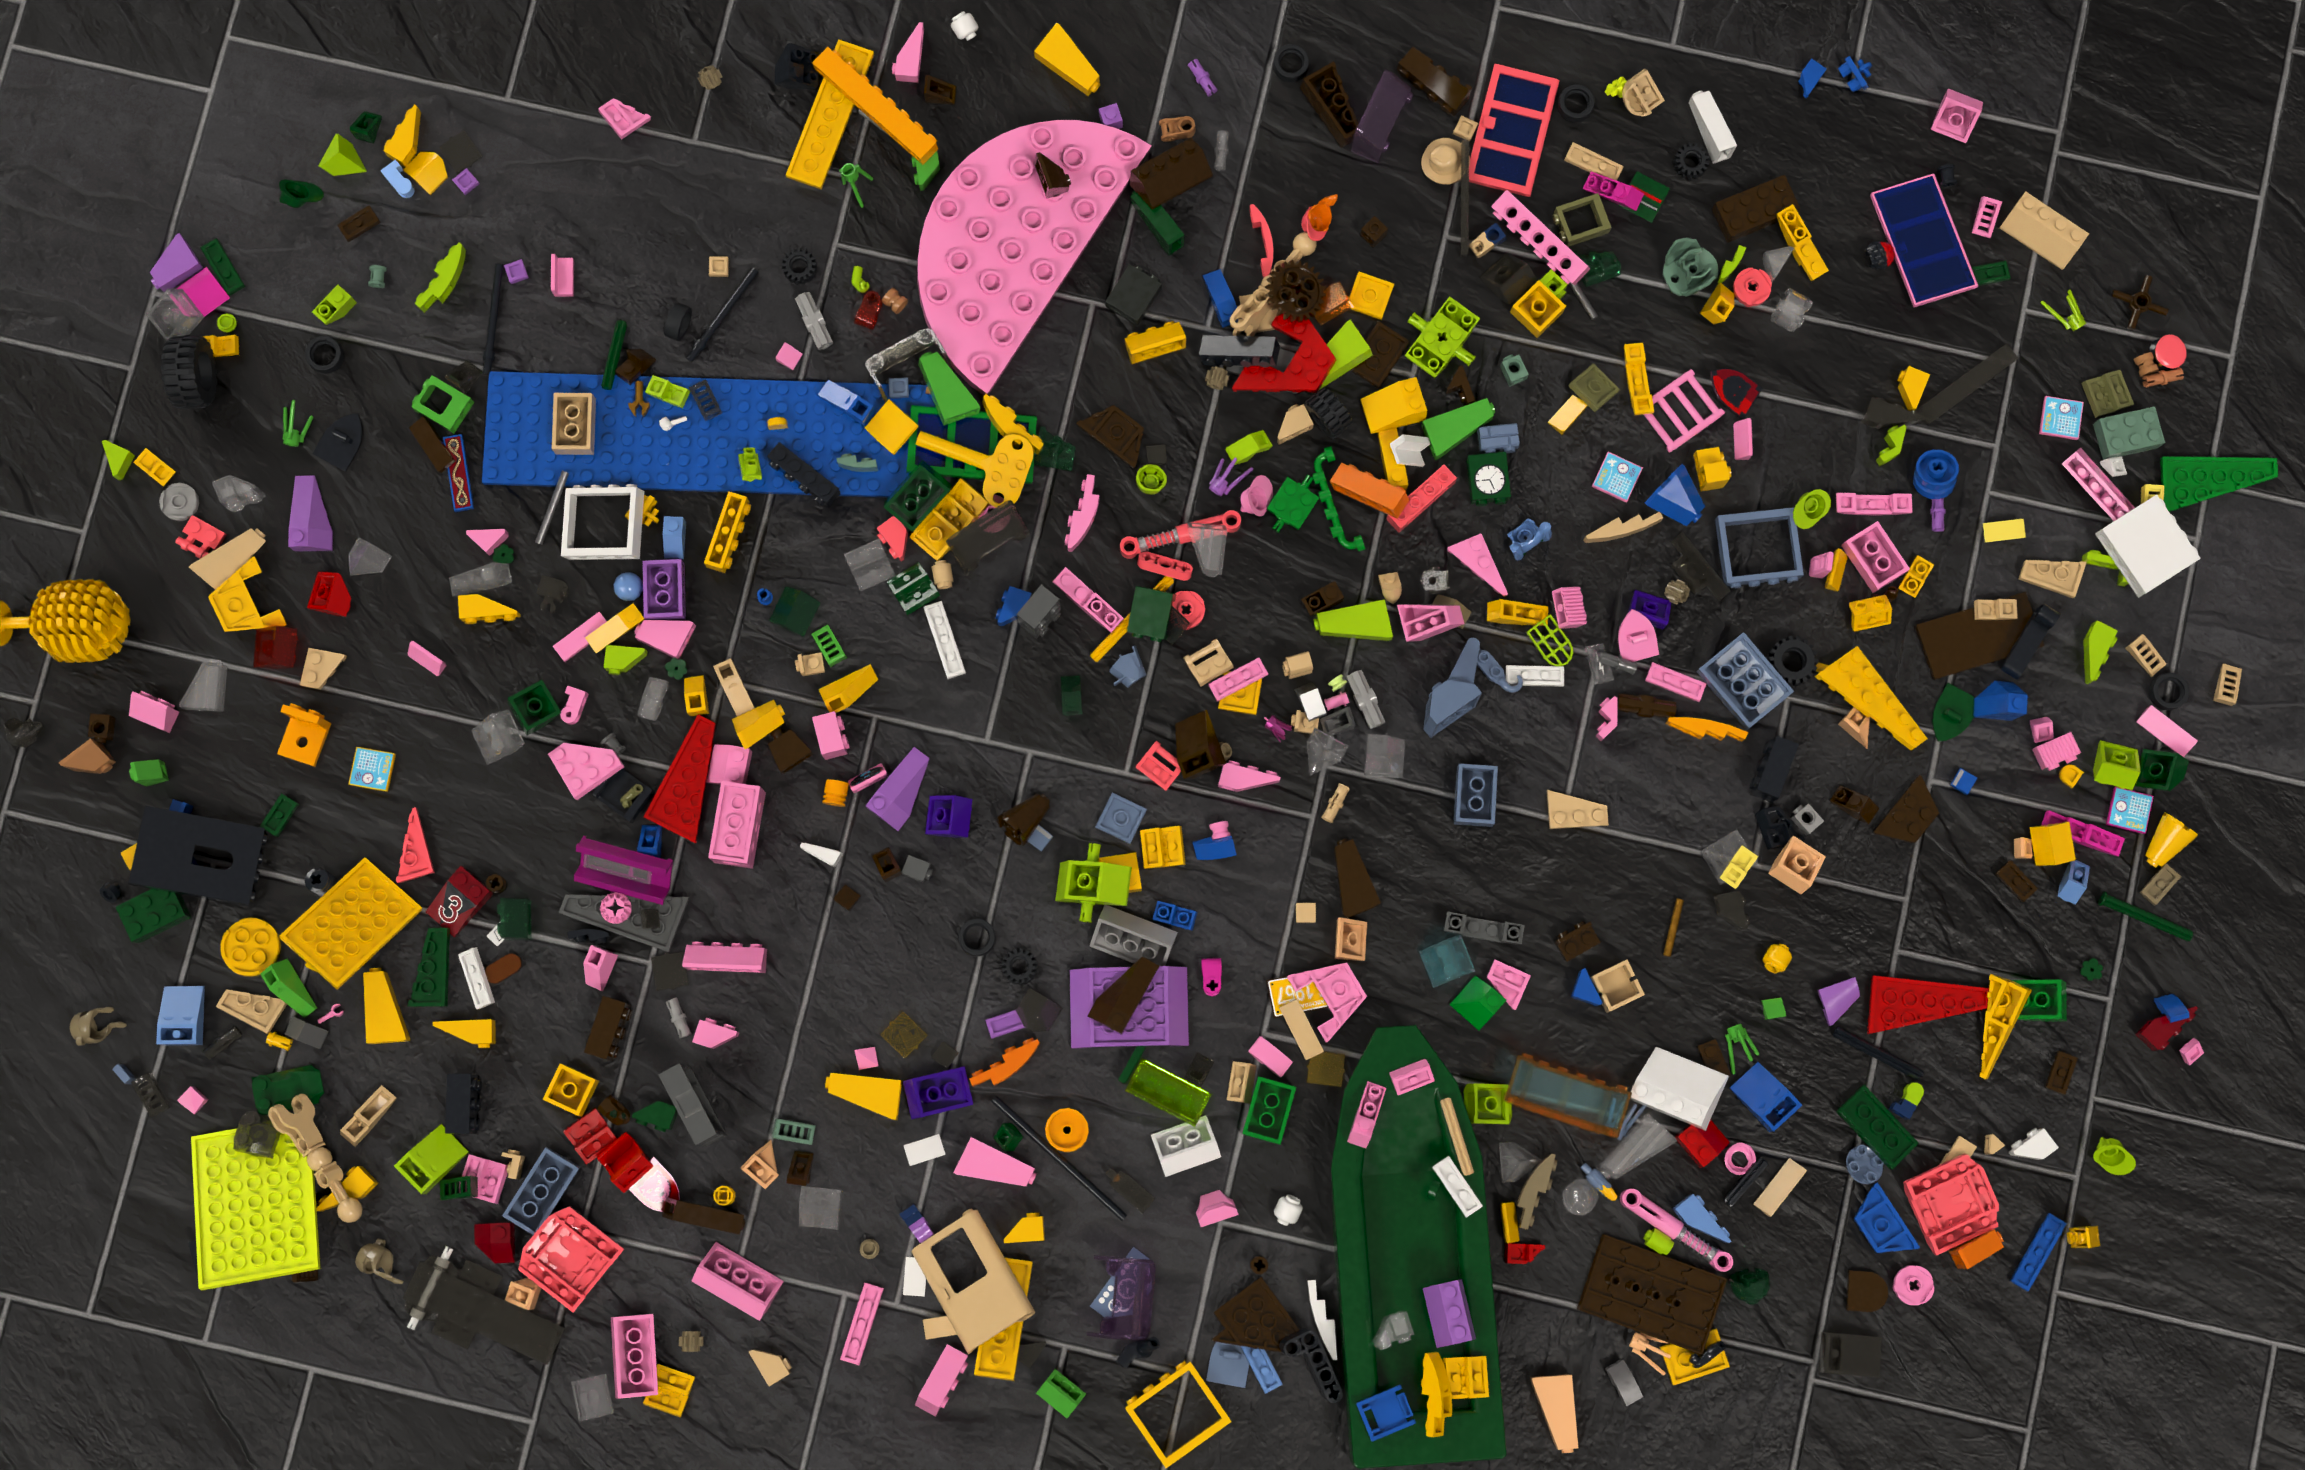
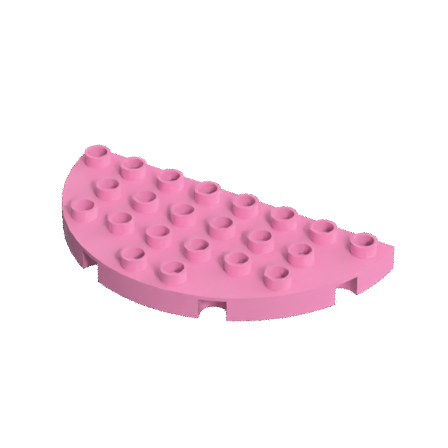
M1079 120L1038 122L1018 127L983 144L963 160L941 186L929 209L920 238L917 261V283L920 303L925 321L937 345L940 344L944 353L951 360V366L956 373L983 396L985 394L989 395L1130 182L1131 170L1141 165L1152 145L1132 134L1099 123ZM1036 153H1042L1060 166L1065 174L1069 175L1071 185H1069L1068 192L1046 198L1034 165Z

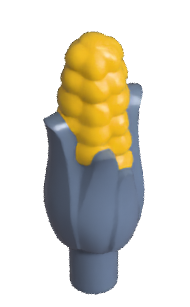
M1585 1162L1580 1168L1585 1172L1586 1179L1590 1185L1611 1201H1615L1617 1194L1613 1190L1612 1185L1599 1170L1592 1169Z

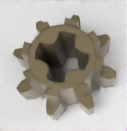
M713 65L707 66L698 72L700 76L698 80L701 86L707 90L713 89L722 83L720 79L722 78L721 72Z
M1212 366L1211 370L1207 371L1205 377L1207 386L1212 389L1223 390L1224 386L1227 387L1229 380L1228 371Z
M1677 579L1675 582L1672 580L1665 588L1664 595L1669 599V602L1677 605L1678 602H1686V599L1689 597L1690 588L1688 585H1685L1684 581Z
M701 1331L682 1332V1336L679 1337V1346H682L683 1352L700 1351V1346H703V1336H700Z

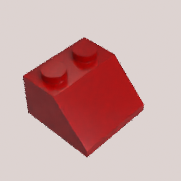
M1711 1119L1706 1131L1689 1124L1674 1137L1700 1168L1710 1163L1730 1143Z

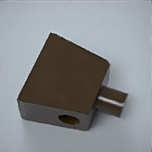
M779 726L770 732L774 740L768 745L782 774H785L814 755L791 729L784 733Z

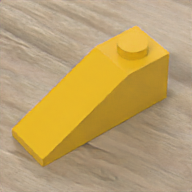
M1503 599L1487 603L1488 622L1536 625L1548 616V606Z
M633 603L593 631L585 639L597 654L606 645H610L639 623H642L644 617Z
M495 1020L433 1022L434 1027L471 1044L478 1045V1048H490V1044H496Z

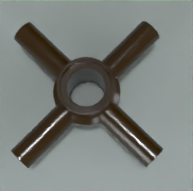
M2145 276L2140 292L2135 293L2133 296L2115 289L2112 293V297L2129 303V309L2133 312L2127 327L2130 330H2135L2140 313L2150 310L2166 316L2169 311L2167 308L2151 303V297L2148 294L2153 279L2151 276ZM2137 299L2143 302V306L2138 305Z

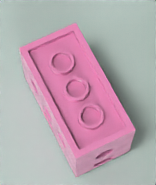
M721 781L708 856L714 863L753 869L766 792L760 786Z

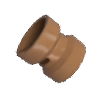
M891 288L883 297L882 303L890 306L892 311L898 314L905 308L908 299L900 296L895 288Z
M2152 352L2145 353L2134 359L2135 364L2139 366L2140 377L2153 374L2159 370L2157 364L2153 362L2154 356Z

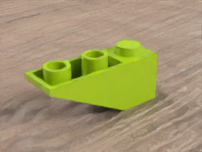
M2098 620L2091 624L2083 640L2086 684L2099 678L2101 674L2099 668L2101 664L2104 665L2109 657L2107 652L2117 641L2115 636L2118 631Z

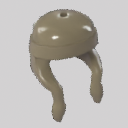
M95 1008L89 1012L84 1011L74 1015L70 1022V1033L73 1039L76 1040V1044L80 1046L99 1043L110 1034L112 1028H124L127 1024L117 1021L108 1024L103 1030L97 1031V1025L93 1018L98 1013H111L114 1011V1008Z
M378 1238L375 1243L366 1244L358 1251L355 1263L361 1272L366 1274L374 1273L394 1284H403L404 1281L391 1276L393 1255L390 1250L384 1247L385 1240ZM381 1267L385 1273L379 1272L378 1269Z

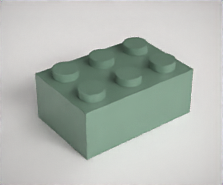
M2155 407L2101 418L2093 424L2103 460L2157 449L2165 443Z

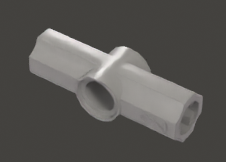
M810 292L798 295L795 301L818 350L830 347L833 341Z
M1362 670L1355 671L1346 676L1354 693L1355 703L1358 709L1362 711L1368 727L1373 729L1384 724L1385 720L1377 705V697L1373 689L1369 687Z

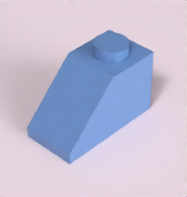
M664 516L663 547L665 559H684L686 521L683 517Z
M2078 860L2070 861L2060 882L2058 897L2076 905L2087 888L2090 866Z

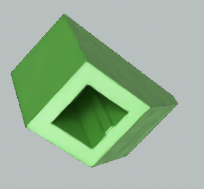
M938 151L924 165L911 156L913 167H917V173L914 174L915 185H919L920 191H924L940 171Z
M159 759L130 763L131 769H129V773L134 782L147 787L169 781L165 762Z

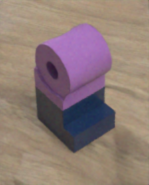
M915 1204L899 1214L920 1243L934 1235L928 1222Z

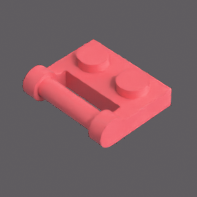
M1158 741L1151 746L1135 767L1165 791L1168 790L1181 773L1177 758L1161 747V743ZM1157 752L1175 766L1174 772L1153 757V754Z

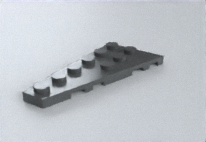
M565 895L559 910L560 914L666 952H670L690 899L689 897H666L664 904L660 905L626 896L631 902V914L624 922L612 924L602 917L600 911L601 902L607 895ZM616 900L614 906L608 907V909L614 911L615 916L617 910L624 908L618 906Z

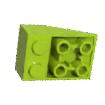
M441 1124L408 1151L394 1167L420 1194H427L469 1151L452 1134H445V1127Z

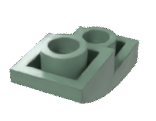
M843 454L841 458H837L839 467L857 472L878 471L876 459L864 458L861 459V462H858L856 455L852 456V454Z

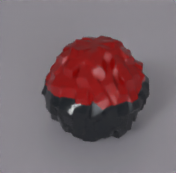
M1874 241L1864 249L1865 256H1870L1872 264L1868 266L1872 269L1884 270L1894 260V247L1887 242Z

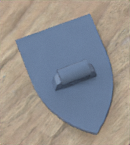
M1216 1342L1211 1352L1206 1381L1245 1388L1249 1363L1241 1347Z

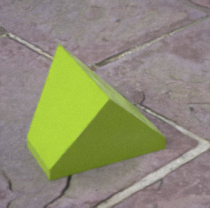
M336 133L318 166L332 176L367 172L353 144Z

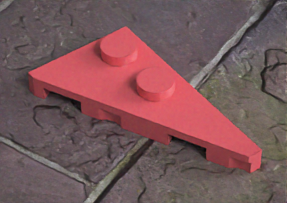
M416 807L412 808L409 815V826L407 834H405L402 849L403 855L400 858V869L396 878L397 883L435 873Z

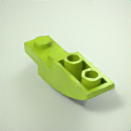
M460 242L452 246L444 260L441 259L436 264L434 271L438 277L434 278L429 283V288L425 292L420 293L416 298L415 305L423 313L436 300L443 304L454 289L462 272L466 249Z

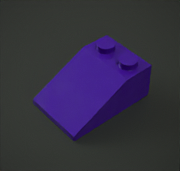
M965 1066L903 1081L911 1120L973 1105Z

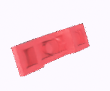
M1252 204L1249 208L1252 227L1261 228L1267 257L1262 258L1260 262L1262 275L1265 278L1267 275H1270L1272 270L1273 241L1264 216Z

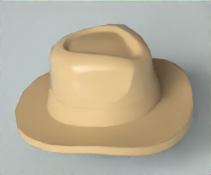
M1440 138L1431 142L1422 156V170L1430 180L1436 183L1453 184L1461 180L1468 172L1470 156L1462 143L1450 138Z

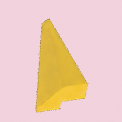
M1994 974L1989 976L1988 1007L1985 1015L1983 1035L1984 1047L1981 1056L1982 1068L1980 1077L1984 1079L1989 1078L2032 991L2014 981Z

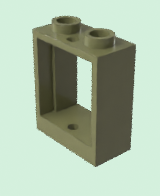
M1599 193L1558 206L1552 215L1554 224L1558 225L1560 229V240L1565 242L1567 247L1608 234L1611 230V225ZM1590 204L1598 227L1571 236L1563 213Z

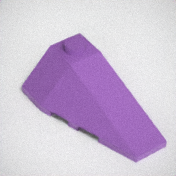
M314 475L295 476L288 547L293 551H333V530Z
M913 747L866 804L867 809L899 831L911 815L930 758Z

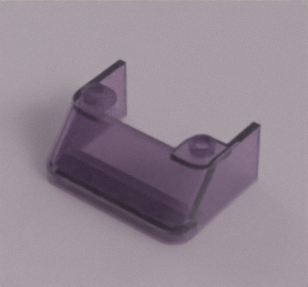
M1385 69L1358 124L1351 149L1352 152L1376 163H1379L1382 152L1386 153L1390 142L1387 140L1405 103H1410L1414 94L1411 92L1412 88L1387 69Z
M1094 1255V1259L1106 1261V1271L1108 1275L1115 1276L1112 1316L1103 1318L1100 1324V1332H1087V1336L1106 1339L1145 1340L1150 1334L1156 1272L1154 1261Z

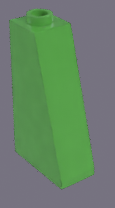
M938 352L923 354L919 358V367L943 426L979 414L980 406L940 354Z
M1486 398L1424 420L1421 426L1425 436L1429 438V447L1434 460L1441 458L1474 434L1479 427L1489 423L1495 413L1492 402L1489 403Z

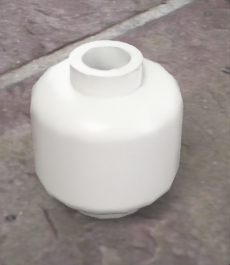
M963 11L952 18L951 28L958 39L966 38L968 41L976 36L975 32L979 26L971 13Z
M1288 1194L1286 1197H1281L1274 1209V1215L1278 1218L1277 1221L1286 1226L1289 1223H1296L1303 1210L1300 1204L1301 1201L1295 1196Z

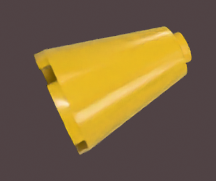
M2165 812L2145 854L2148 858L2146 862L2155 868L2158 865L2162 867L2192 842L2198 834Z

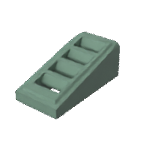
M775 1119L772 1139L812 1145L816 1125ZM784 1124L783 1134L779 1135L780 1126ZM790 1125L792 1126L790 1137H787L788 1127ZM800 1127L799 1137L795 1138L796 1129ZM808 1128L807 1138L804 1140V1129Z

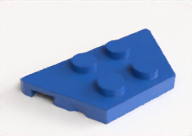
M1878 1182L1874 1183L1854 1217V1221L1874 1252L1883 1253L1919 1249L1920 1246Z

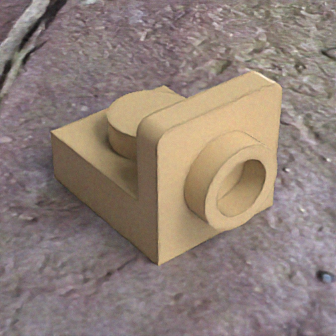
M822 653L804 656L799 654L798 660H795L797 672L800 671L802 676L825 673Z
M1297 710L1296 715L1292 714L1291 726H1294V732L1317 735L1319 718L1309 722L1305 713Z
M508 1149V1153L502 1152L501 1156L512 1158V1162H509L507 1167L508 1178L520 1180L525 1156H521L520 1151Z

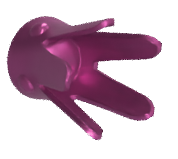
M1274 715L1270 719L1264 718L1267 720L1265 728L1269 729L1279 742L1281 741L1278 736L1285 740V731L1283 729L1292 730V726L1279 721Z

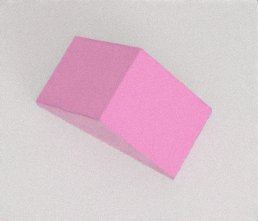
M505 529L466 530V534L489 556L494 552L495 548H498L509 537V533Z

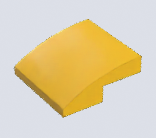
M888 399L865 426V429L888 451L895 455L919 426L893 401Z
M1182 826L1140 830L1144 869L1186 865Z
M1486 1356L1443 1358L1450 1382L1452 1399L1489 1397Z
M657 1364L658 1395L646 1396L643 1405L681 1418L695 1377Z

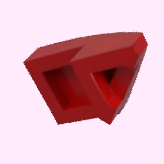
M1505 1243V1263L1527 1264L1532 1262L1534 1257L1545 1249V1245Z

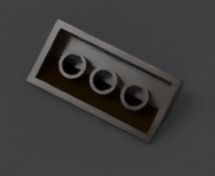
M1189 138L1132 169L1130 186L1153 210L1213 177V173L1203 149L1192 138Z

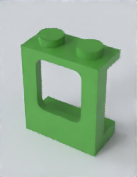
M432 375L430 379H426L421 393L414 397L412 408L415 412L423 414L445 427L447 431L455 434L473 406L474 401ZM436 387L452 396V400L442 414H437L424 406Z

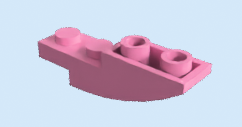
M1087 474V479L1082 481L1081 491H1084V497L1079 499L1078 509L1081 511L1074 510L1073 516L1069 515L1068 527H1071L1070 534H1066L1065 545L1068 546V552H1072L1081 543L1094 521L1100 500L1099 495L1093 494L1094 475Z
M1066 567L1052 581L1071 601L1109 632H1112L1124 619Z

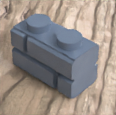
M1517 423L1479 427L1477 430L1480 453H1496V451L1503 450L1506 453H1513L1515 449L1519 448Z

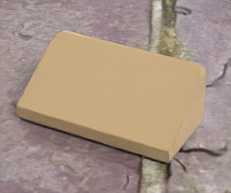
M1233 1061L1227 1100L1251 1103L1256 1065Z

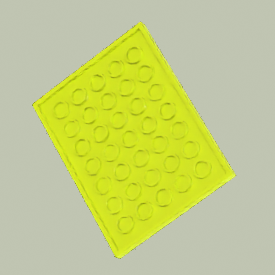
M272 1122L192 1136L198 1288L202 1291L320 1269L314 1170L308 1166L307 1156L303 1158L302 1153L298 1151L290 1136L277 1131Z

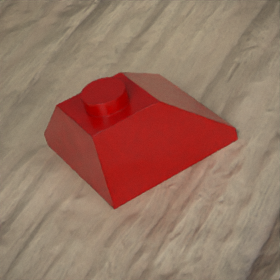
M332 572L317 573L307 606L308 609L346 617L350 610L351 596L341 574Z

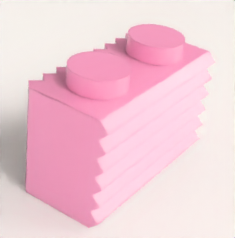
M1561 587L1552 591L1559 629L1577 628L1587 623V615L1584 610L1583 595L1580 587Z
M2072 732L2032 749L2041 769L2048 768L2049 771L2060 767L2059 763L2064 760L2066 763L2076 760V755L2081 753Z

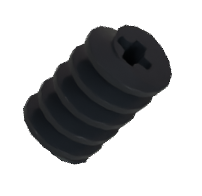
M321 868L312 869L305 876V886L320 897L338 882L335 876Z

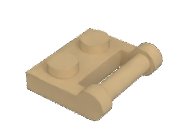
M1217 639L1212 640L1211 644L1192 655L1183 657L1200 687L1234 668ZM1212 651H1217V654L1196 666L1193 664V662Z

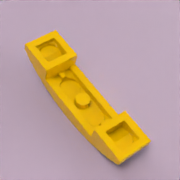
M1643 343L1624 344L1626 375L1634 414L1654 413V407L1646 373Z

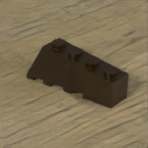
M1412 47L1398 63V73L1403 78H1408L1412 81L1416 89L1424 91L1432 102H1437L1441 105L1445 113L1455 116L1469 101L1472 87L1468 84L1464 87L1459 82L1460 79L1458 77L1447 75L1445 68L1440 65L1434 66L1432 59L1416 48Z

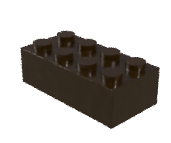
M1783 175L1716 202L1712 211L1726 242L1729 243L1778 223L1776 214L1793 204L1797 212L1800 210V207L1786 176Z

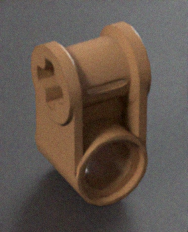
M1189 116L1165 118L1159 121L1162 129L1161 140L1163 142L1191 138L1196 131L1195 122ZM1186 124L1192 126L1189 130H1184L1182 127Z

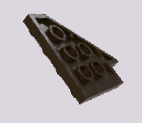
M1260 1277L1213 1312L1224 1327V1330L1211 1340L1213 1342L1281 1352L1279 1349L1280 1341L1284 1337L1298 1331L1299 1328L1263 1278ZM1291 1342V1343H1289V1344L1287 1345V1347H1286L1287 1352H1290V1351L1293 1350V1348H1294L1293 1342Z

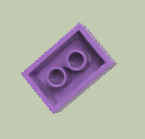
M681 559L643 561L645 620H686L685 565Z

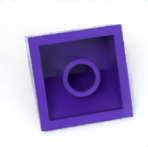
M956 795L930 796L925 834L968 838L973 799Z

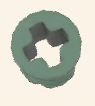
M380 265L369 266L371 276L368 286L385 288L384 272L387 271V268Z

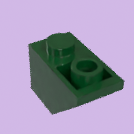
M657 1101L633 1113L632 1117L637 1119L635 1123L644 1126L650 1123L655 1125L654 1129L666 1132V1129L672 1130L678 1112L675 1106Z

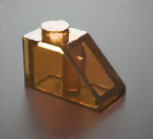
M1340 281L1329 285L1327 289L1323 290L1322 293L1326 294L1325 297L1321 298L1324 304L1319 305L1321 310L1316 312L1315 318L1320 325H1323L1354 307Z

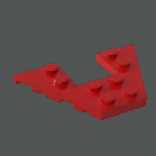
M1284 314L1276 315L1271 327L1302 344L1284 373L1271 366L1267 368L1261 366L1244 367L1232 390L1234 392H1237V390H1250L1253 392H1318L1337 360L1309 319L1305 321L1303 318L1301 322H1298L1296 319L1290 322V317L1283 320Z

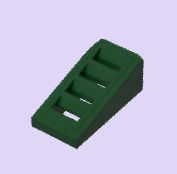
M465 1176L440 1181L441 1201L478 1197V1177ZM465 1182H467V1192H465ZM459 1183L461 1185V1193H459ZM447 1184H448V1194H449V1195H446V1185H447ZM452 1184H454L455 1194L452 1193Z

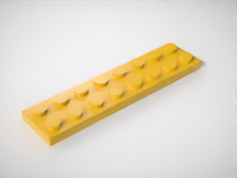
M838 39L835 50L842 55V60L846 63L849 61L856 68L855 71L859 75L862 73L866 76L874 56V51ZM825 78L822 80L786 172V178L821 190L854 107V104Z

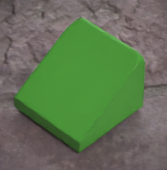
M1782 998L1762 1000L1765 1020L1786 1017Z

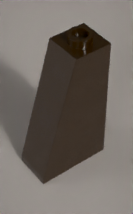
M1345 838L1337 842L1338 846H1335L1334 854L1343 918L1349 919L1379 906L1381 901L1353 839L1348 841Z
M666 1197L662 1213L664 1218L739 1235L740 1231L744 1229L745 1219L742 1214Z

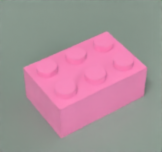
M1878 521L1841 545L1872 593L1880 590L1910 570Z

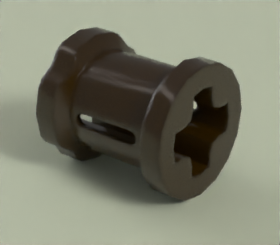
M493 874L486 879V885L490 891L498 894L505 891L507 882L503 877ZM498 881L500 883V886H494L493 882Z
M1257 1256L1251 1260L1250 1268L1256 1274H1263L1268 1269V1262L1264 1257ZM1261 1259L1265 1267L1257 1271L1254 1262L1257 1263Z

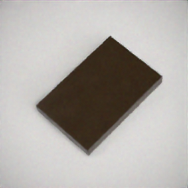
M1378 321L1365 340L1371 348L1373 356L1350 371L1379 389L1410 344V341Z

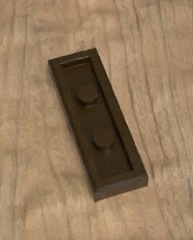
M421 417L409 427L438 472L442 473L456 462L426 417Z

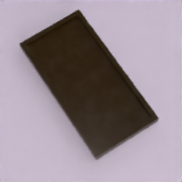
M2026 592L2003 598L2017 600V619L1975 620L1973 607L1917 624L1915 628L1933 680L2006 659L2033 614ZM2043 640L2037 649L2044 647Z

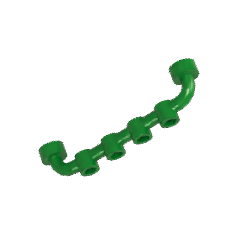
M1332 447L1324 448L1325 452L1318 455L1315 459L1314 469L1316 473H1313L1312 476L1315 485L1320 484L1321 491H1318L1321 503L1326 502L1327 509H1324L1327 520H1332L1333 526L1330 527L1333 538L1337 537L1339 543L1346 549L1357 548L1358 552L1365 550L1361 535L1353 537V542H1349L1345 538L1321 465L1326 459L1328 463L1335 461Z

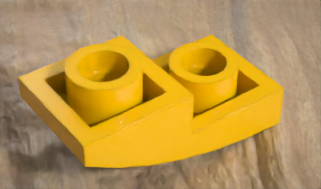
M1917 555L1898 589L1915 598L1934 564Z

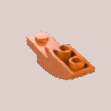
M1030 1038L1022 1042L1023 1046L1017 1049L1015 1046L1004 1050L1006 1054L1002 1055L1005 1063L1001 1064V1061L990 1065V1070L983 1072V1069L972 1073L973 1077L969 1079L972 1086L974 1087L990 1079L995 1086L1014 1075L1033 1056L1040 1045L1039 1040Z

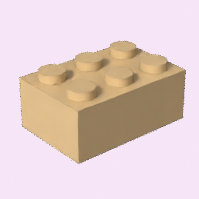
M554 393L552 450L555 454L594 455L596 398L592 393Z

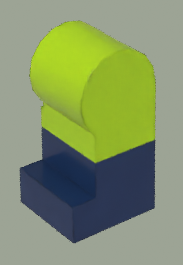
M1919 1083L1907 1084L1904 1087V1095L1899 1103H1892L1889 1110L1903 1119L1909 1120L1924 1094V1089Z

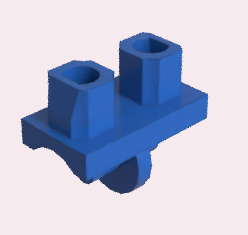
M1847 57L1845 59L1846 62L1838 70L1843 78L1852 72L1856 78L1847 83L1851 91L1855 92L1861 88L1863 90L1869 88L1861 74L1864 73L1866 78L1871 76L1869 71L1872 67L1871 62L1865 64L1860 59L1857 61L1860 68H1857L1851 57Z

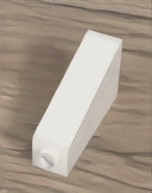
M1710 91L1694 93L1689 101V105L1712 163L1731 158L1737 144Z

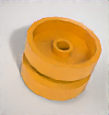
M1070 1108L1059 1109L1052 1113L1047 1120L1045 1127L1046 1138L1059 1151H1076L1087 1141L1089 1134L1088 1123L1085 1117L1077 1110ZM1064 1127H1070L1071 1132L1065 1134L1063 1132Z

